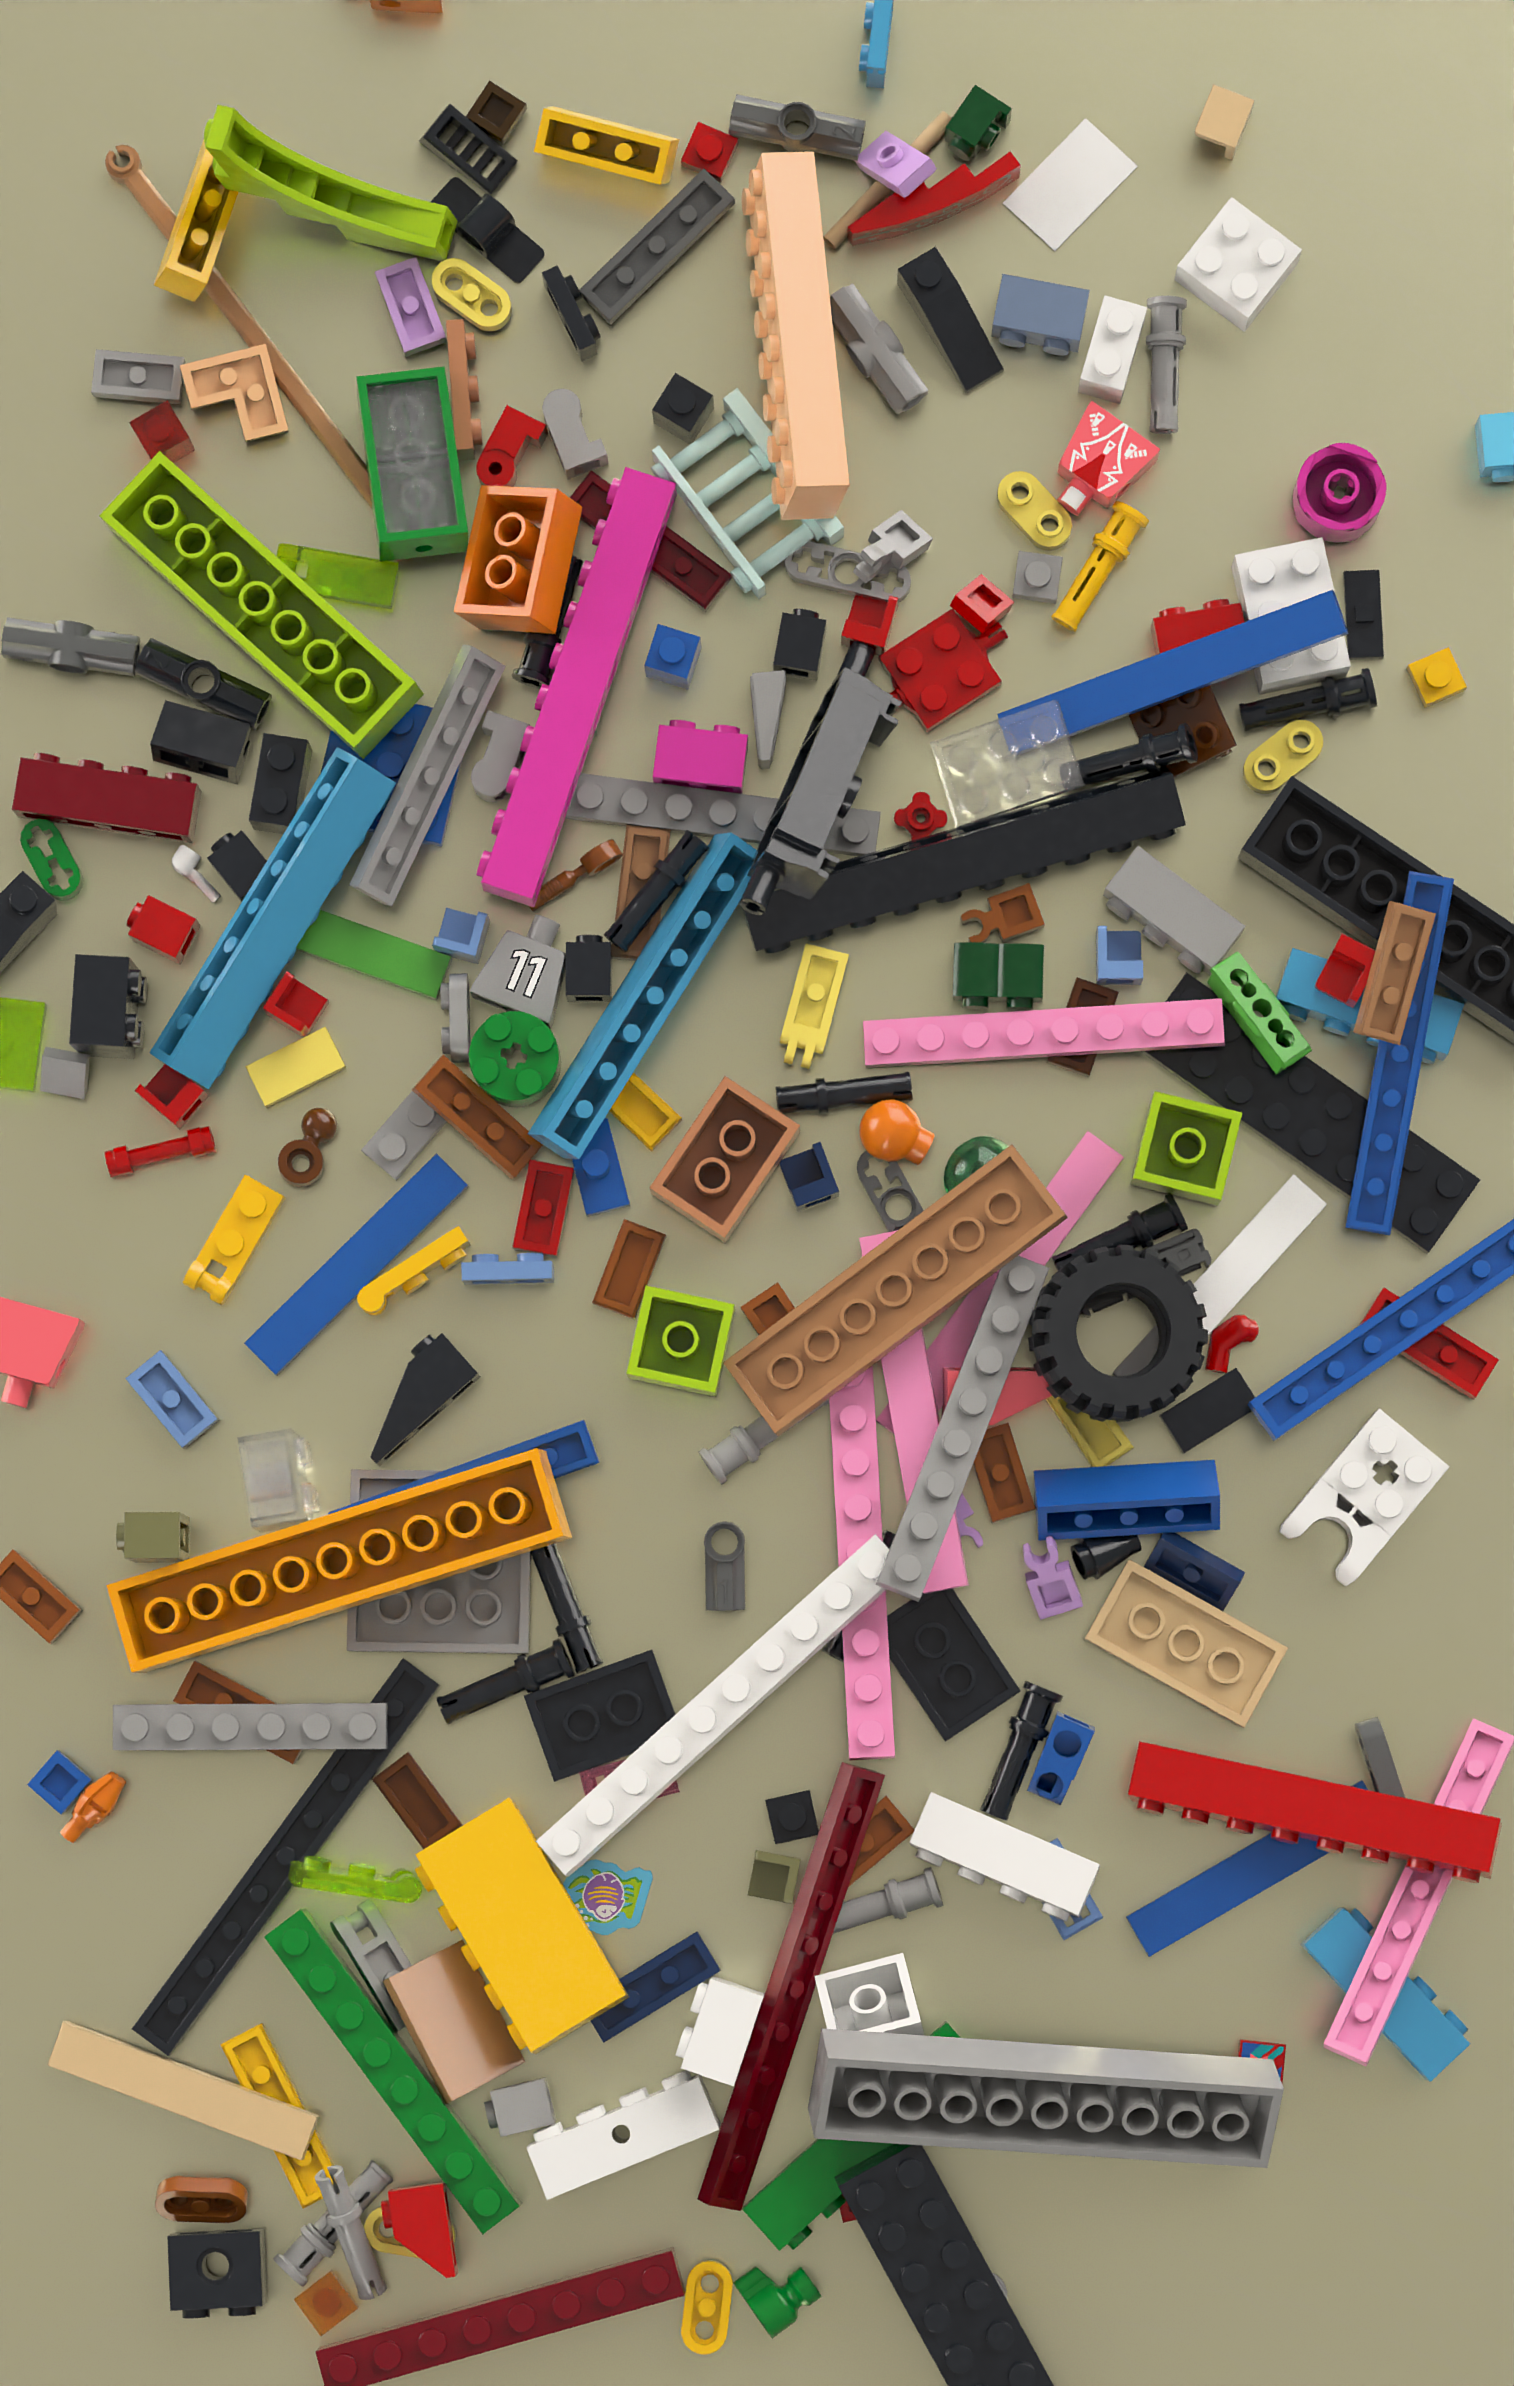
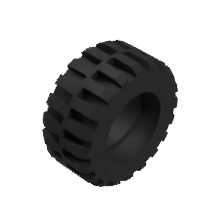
M1119 1245L1116 1248H1107L1105 1246L1093 1249L1089 1253L1078 1256L1059 1269L1051 1277L1052 1279L1041 1289L1037 1299L1038 1303L1029 1320V1325L1032 1326V1336L1028 1338L1029 1352L1034 1351L1037 1363L1033 1364L1038 1376L1043 1375L1049 1384L1046 1389L1054 1398H1062L1067 1403L1066 1408L1076 1414L1083 1412L1090 1415V1419L1102 1422L1105 1420L1125 1422L1140 1417L1143 1418L1174 1402L1175 1398L1185 1392L1192 1384V1377L1195 1372L1201 1369L1205 1358L1201 1354L1203 1345L1208 1343V1330L1203 1329L1202 1318L1207 1316L1204 1304H1197L1193 1295L1197 1289L1192 1281L1188 1280L1185 1282L1178 1274L1181 1269L1172 1261L1165 1263L1158 1259V1253L1148 1249L1137 1251L1133 1249V1246ZM1108 1292L1128 1293L1142 1301L1152 1313L1158 1328V1348L1150 1363L1141 1371L1128 1376L1107 1375L1095 1369L1081 1352L1076 1334L1078 1318L1087 1303L1098 1295Z

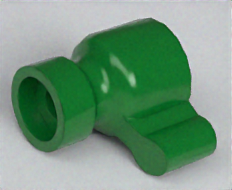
M756 2266L733 2282L772 2339L795 2323L798 2318V2309L802 2305L810 2306L822 2297L802 2267L790 2274L787 2278V2283L782 2286L773 2282Z

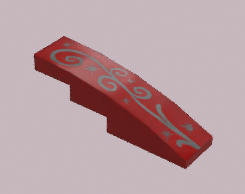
M1010 151L977 176H974L964 163L931 188H928L923 182L905 198L895 192L847 227V240L852 246L898 237L942 222L981 203L1020 177L1021 164Z

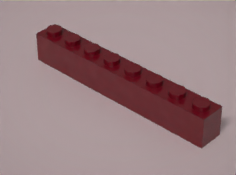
M674 2247L320 2346L315 2352L324 2386H368L682 2297L686 2291Z

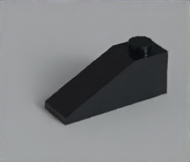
M936 246L898 268L897 284L965 393L1004 371L963 290Z
M24 871L0 893V973L57 916L56 900Z
M443 1333L436 1339L431 1334L428 1335L411 1350L414 1358L406 1367L370 1456L379 1467L481 1377Z

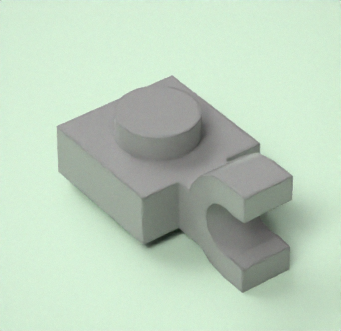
M900 510L872 530L868 539L871 545L864 548L860 554L864 561L855 566L853 572L864 583H867L889 561L895 567L901 569L927 551L933 538Z

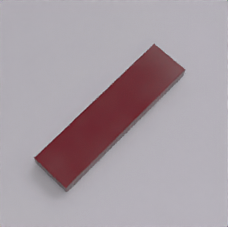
M591 470L570 498L583 507L580 520L595 530L600 519L607 521L612 505L607 504L606 500L611 484ZM666 526L651 572L706 612L732 579V575Z

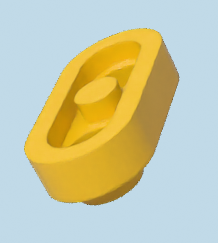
M705 2260L696 2264L691 2269L686 2284L681 2335L685 2345L691 2351L703 2355L719 2350L724 2344L728 2332L733 2279L728 2268L715 2260ZM706 2275H714L719 2281L718 2288L713 2292L705 2291L702 2288L701 2280ZM707 2321L712 2324L714 2332L710 2337L702 2338L698 2336L696 2326L699 2322Z

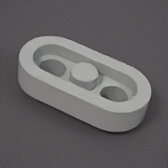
M468 973L449 974V983H441L440 988L441 1009L449 1010L450 1027H442L441 1030L442 1054H451L452 1063L469 1062L471 1037Z

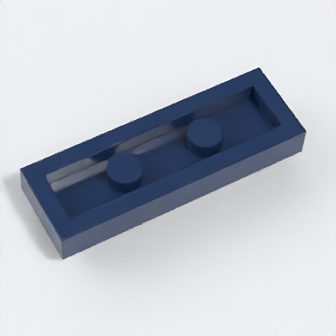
M698 1931L619 1979L629 1998L591 2020L603 2043L721 1971Z

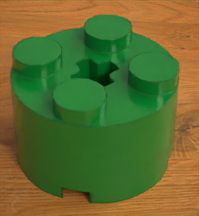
M508 1011L491 1015L475 1032L469 1048V1064L478 1086L498 1104L508 1107L530 1105L545 1097L552 1091L558 1081L561 1071V1056L556 1039L550 1028L542 1020L531 1014L520 1011ZM515 1050H521V1054L526 1062H518L515 1069H510L505 1056L513 1055Z

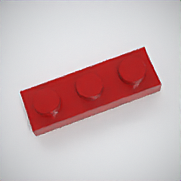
M1383 1288L1360 1325L1400 1297ZM1443 1324L1401 1353L1402 1356L1472 1400L1477 1397L1499 1361L1498 1358Z

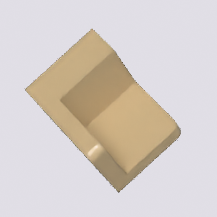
M1213 84L1195 128V135L1226 147L1224 157L1233 160L1251 116L1254 100Z

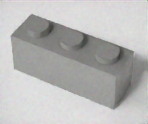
M1139 846L1135 848L1104 890L1103 896L1109 899L1106 905L1111 911L1124 920H1128L1130 916L1145 926L1142 933L1160 947H1163L1166 943L1181 953L1178 956V960L1197 974L1203 970L1211 975L1210 969L1222 961L1245 928V925Z

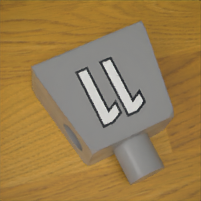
M535 915L526 937L507 930L470 989L472 998L506 1012L520 1011L531 1014L542 1020L551 1029L566 969V953L551 947L560 924L544 916Z

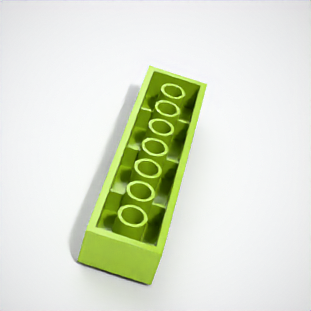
M161 451L151 459L99 515L111 531L362 759L375 748L424 695L411 677Z

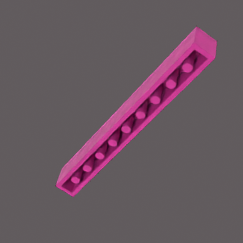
M625 467L621 480L614 478L611 483L606 503L612 505L607 521L600 519L596 526L592 545L598 547L593 561L585 560L582 566L578 586L583 587L579 602L571 601L567 609L563 627L569 628L564 644L557 642L554 647L549 668L555 671L550 685L542 684L534 708L540 711L535 727L528 725L525 730L520 751L526 752L520 769L513 767L510 773L506 793L511 794L507 809L499 808L491 830V834L497 836L492 852L485 850L479 862L477 876L482 877L481 884L485 892L535 907L677 497V488L674 482Z

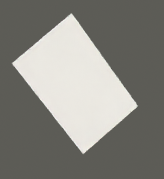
M1085 118L1003 204L1049 247L1056 251L1138 166Z

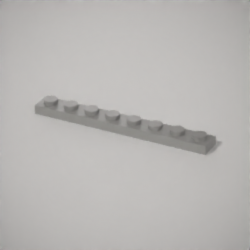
M581 773L565 819L619 826L633 825L668 829L673 833L681 834L688 830L693 835L712 838L715 834L732 832L745 842L759 844L778 799ZM850 808L843 819L836 816L823 849L828 853L861 856L875 852L881 812Z
M1018 1255L999 1270L876 1585L917 1602L920 1600L1050 1268Z

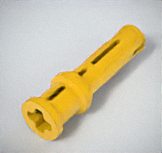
M1115 501L1112 509L1114 513L1103 531L1096 533L1092 539L1094 550L1073 581L1056 612L1051 616L1056 623L1072 632H1076L1077 626L1098 595L1115 564L1126 560L1129 556L1128 547L1139 529L1146 528L1149 523L1147 517L1123 502Z

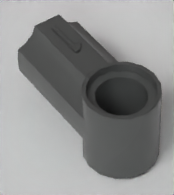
M718 1522L711 1526L705 1534L706 1610H745V1537L740 1527L733 1522ZM719 1529H730L737 1536V1548L731 1554H719L712 1547V1536Z

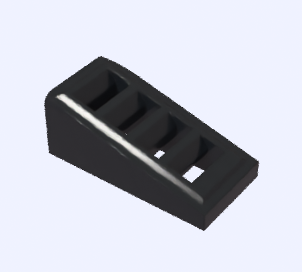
M451 104L445 107L419 140L435 155L489 195L493 193L518 161ZM451 123L457 127V130L444 144L438 138ZM466 134L472 140L460 155H457L453 148ZM480 145L486 151L472 167L466 161ZM495 156L500 162L489 176L485 178L480 172L490 159Z

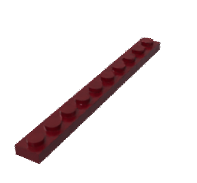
M844 1762L841 1763L697 2200L709 2206L737 2211L742 2210L816 1986L814 1976L820 1974L885 1777L884 1774Z

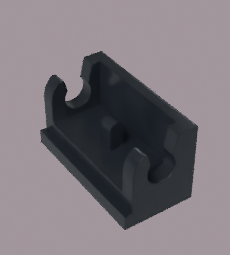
M165 700L150 743L152 759L159 763L238 785L250 746L248 737L251 731V724Z

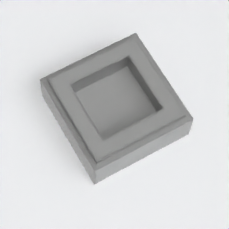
M45 1047L42 1055L40 1091L84 1099L88 1090L90 1055Z

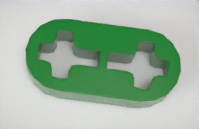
M46 819L30 821L21 832L20 842L43 888L57 900L74 898L83 887V876L62 834L52 822ZM38 830H41L45 835L53 834V837L48 840V845L53 854L48 857L45 856L38 846L32 848L30 846L36 840L34 833ZM58 862L65 873L73 871V876L68 879L70 886L67 889L63 890L59 885L51 887V882L56 879V875L51 868L52 864Z

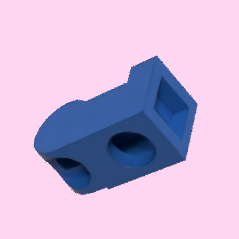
M1057 1711L1027 1791L1061 1805L1070 1783L1074 1780L1095 1732V1727Z

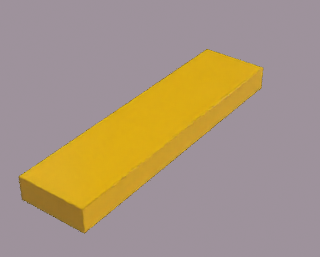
M263 2023L220 2044L241 2086L306 2110ZM315 2128L305 2159L299 2160L273 2150L303 2209L323 2199L320 2188L315 2181V2175L323 2169L326 2177L331 2179L327 2167L334 2166Z

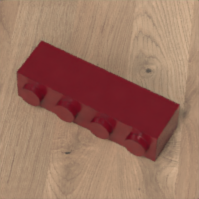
M34 753L33 759L20 758L12 810L18 818L31 820L46 819L58 824L193 843L202 791L197 783L191 782V776L181 773L167 772L165 773V778L147 776L148 770L139 767L122 766L121 772L104 770L103 763L93 760L79 759L77 765L60 763V757Z

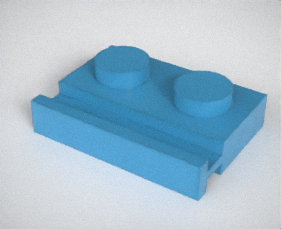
M874 0V3L866 2L864 29H871L870 44L861 45L859 71L867 72L866 87L884 88L894 0Z

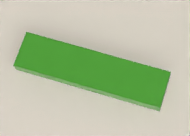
M320 910L316 921L308 927L296 946L297 951L435 1000L438 999L441 983H444L452 961V957L323 910Z

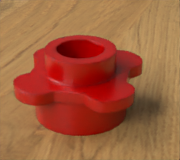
M917 792L913 795L912 802L905 809H898L895 812L894 822L898 827H904L905 831L911 836V840H916L932 835L937 828L945 827L947 824V814L943 810H937L930 802V796L927 793ZM923 815L925 820L924 822H918L916 817Z

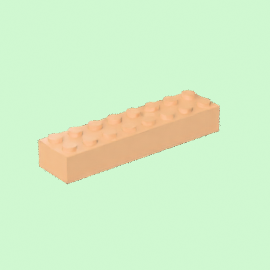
M814 152L761 153L756 169L750 170L749 187L743 188L742 211L744 215H750L751 229H747L746 251L748 256H754L755 270H752L750 274V290L752 297H758L759 311L755 312L754 329L756 338H762L764 352L759 354V376L761 380L767 379L768 394H764L763 416L765 421H771L772 436H768L767 455L769 462L776 465L777 477H773L771 485L773 504H780L781 520L834 518L850 483Z

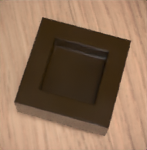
M489 80L466 117L487 135L504 145L526 112L527 104Z

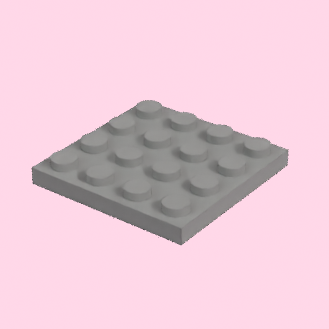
M351 1469L350 1504L440 1471ZM530 1551L349 1608L347 1615V1651L529 1654Z

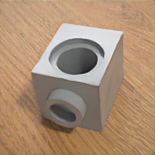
M546 2077L490 2091L492 2100L484 2102L490 2129L499 2128L500 2137L556 2123Z

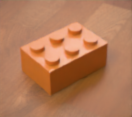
M481 485L454 613L478 629L556 634L583 507L559 489Z

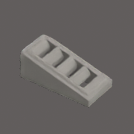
M785 670L752 673V676H750L758 766L761 769H770V765L773 762L787 677Z

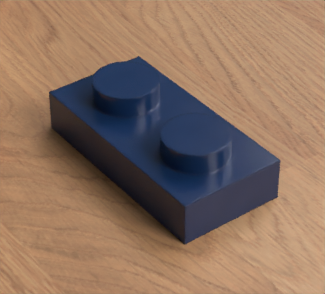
M1175 1532L1163 1533L1144 1565V1568L1221 1611H1224L1245 1574L1241 1569Z

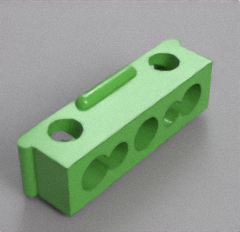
M1239 952L1232 954L1210 969L1212 975L1207 981L1208 985L1219 999L1222 998L1223 1005L1276 1074L1312 1051L1309 1043L1290 1020L1287 1010L1268 985L1262 983ZM1231 980L1238 982L1240 986L1233 985ZM1253 1011L1260 1012L1263 1017L1257 1016ZM1277 1042L1283 1043L1286 1047H1282Z

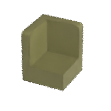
M756 1850L748 1895L792 1904L801 1859Z

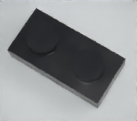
M558 265L542 272L544 286L581 362L597 355L595 340L601 338L591 314L582 316L576 301L582 299L573 277L571 275L563 277Z

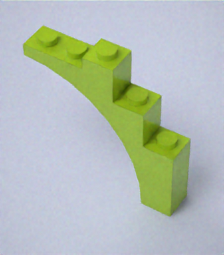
M217 105L214 118H210L206 124L204 143L205 148L213 156L214 175L226 189L276 200L287 215L335 225L349 241L438 261L447 259L458 222L447 206L383 189L321 165L265 135L249 123L235 108Z

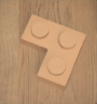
M266 344L180 365L191 410L234 399L245 442L288 432Z

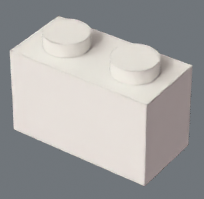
M1104 296L1081 374L1078 393L1121 404L1144 325L1147 307Z

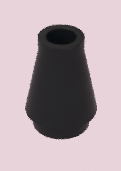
M1138 1535L1079 1538V1543L1071 1546L1070 1549L1078 1572L1086 1580L1090 1577L1099 1579L1131 1555L1140 1552L1142 1548Z

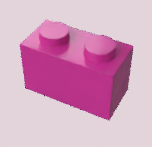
M670 720L669 726L659 725L653 783L742 794L748 751V735L740 734V728L729 725H714L713 731L696 729V723L686 720Z

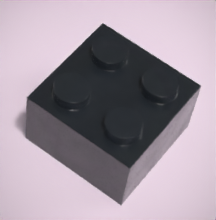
M75 954L69 1044L78 1053L89 1054L90 1057L134 1059L135 1047L142 1048L144 1023L143 1021H138V1003L145 1004L147 978L141 976V970L138 969L130 957Z

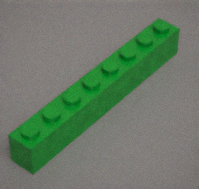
M300 1909L264 1936L482 2235L520 2207L522 2202L452 2106L449 2103L445 2104L435 2083L399 2034L395 2033L385 2015L307 1909Z

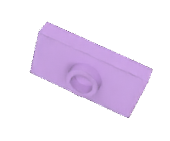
M888 131L882 133L859 154L858 161H855L861 171L903 198L912 193L937 169L928 156Z

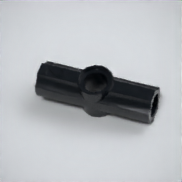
M150 638L148 643L144 645L134 670L135 674L188 698L196 706L209 708L230 719L251 724V728L254 730L262 723L272 698L270 693L217 669L210 661L193 658L153 638ZM200 675H210L214 678L213 687L206 693H197L192 690L194 680Z

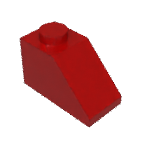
M436 2182L389 2190V2200L381 2201L385 2229L393 2228L394 2239L444 2277H456L458 2267L446 2184L444 2182Z

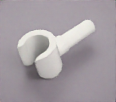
M181 845L172 857L173 869L184 877L189 878L191 882H194L209 900L214 903L221 895L201 873L194 869L201 856L187 846Z

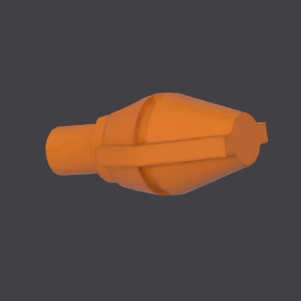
M109 1772L85 1787V1791H82L74 1806L75 1808L72 1811L73 1817L60 1831L62 1836L74 1843L86 1828H92L94 1824L100 1823L109 1816L115 1807L120 1792L126 1784L125 1779L114 1772Z

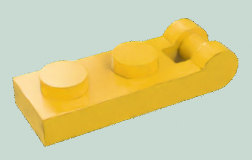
M245 1174L198 1257L187 1271L183 1284L193 1290L199 1287L211 1294L210 1299L222 1306L234 1289L284 1202L285 1197ZM213 1261L227 1268L220 1279L207 1272Z
M455 1227L364 1286L357 1295L358 1304L363 1311L371 1316L382 1314L387 1308V1299L401 1290H404L406 1295L416 1291L429 1281L426 1274L441 1265L444 1270H447L462 1261L467 1256L464 1250L471 1245L460 1227Z

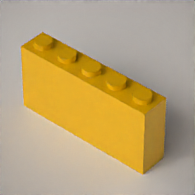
M509 1797L415 1854L421 1864L415 1868V1872L428 1892L436 1889L444 1903L437 1908L441 1917L451 1932L457 1928L460 1930L467 1944L460 1948L472 1969L475 1971L481 1967L490 1983L483 1988L496 2010L498 2011L505 2007L513 2023L506 2027L518 2048L522 2050L528 2047L531 2053L537 2054L629 1998L544 1851L536 1842L537 1839L517 1805Z

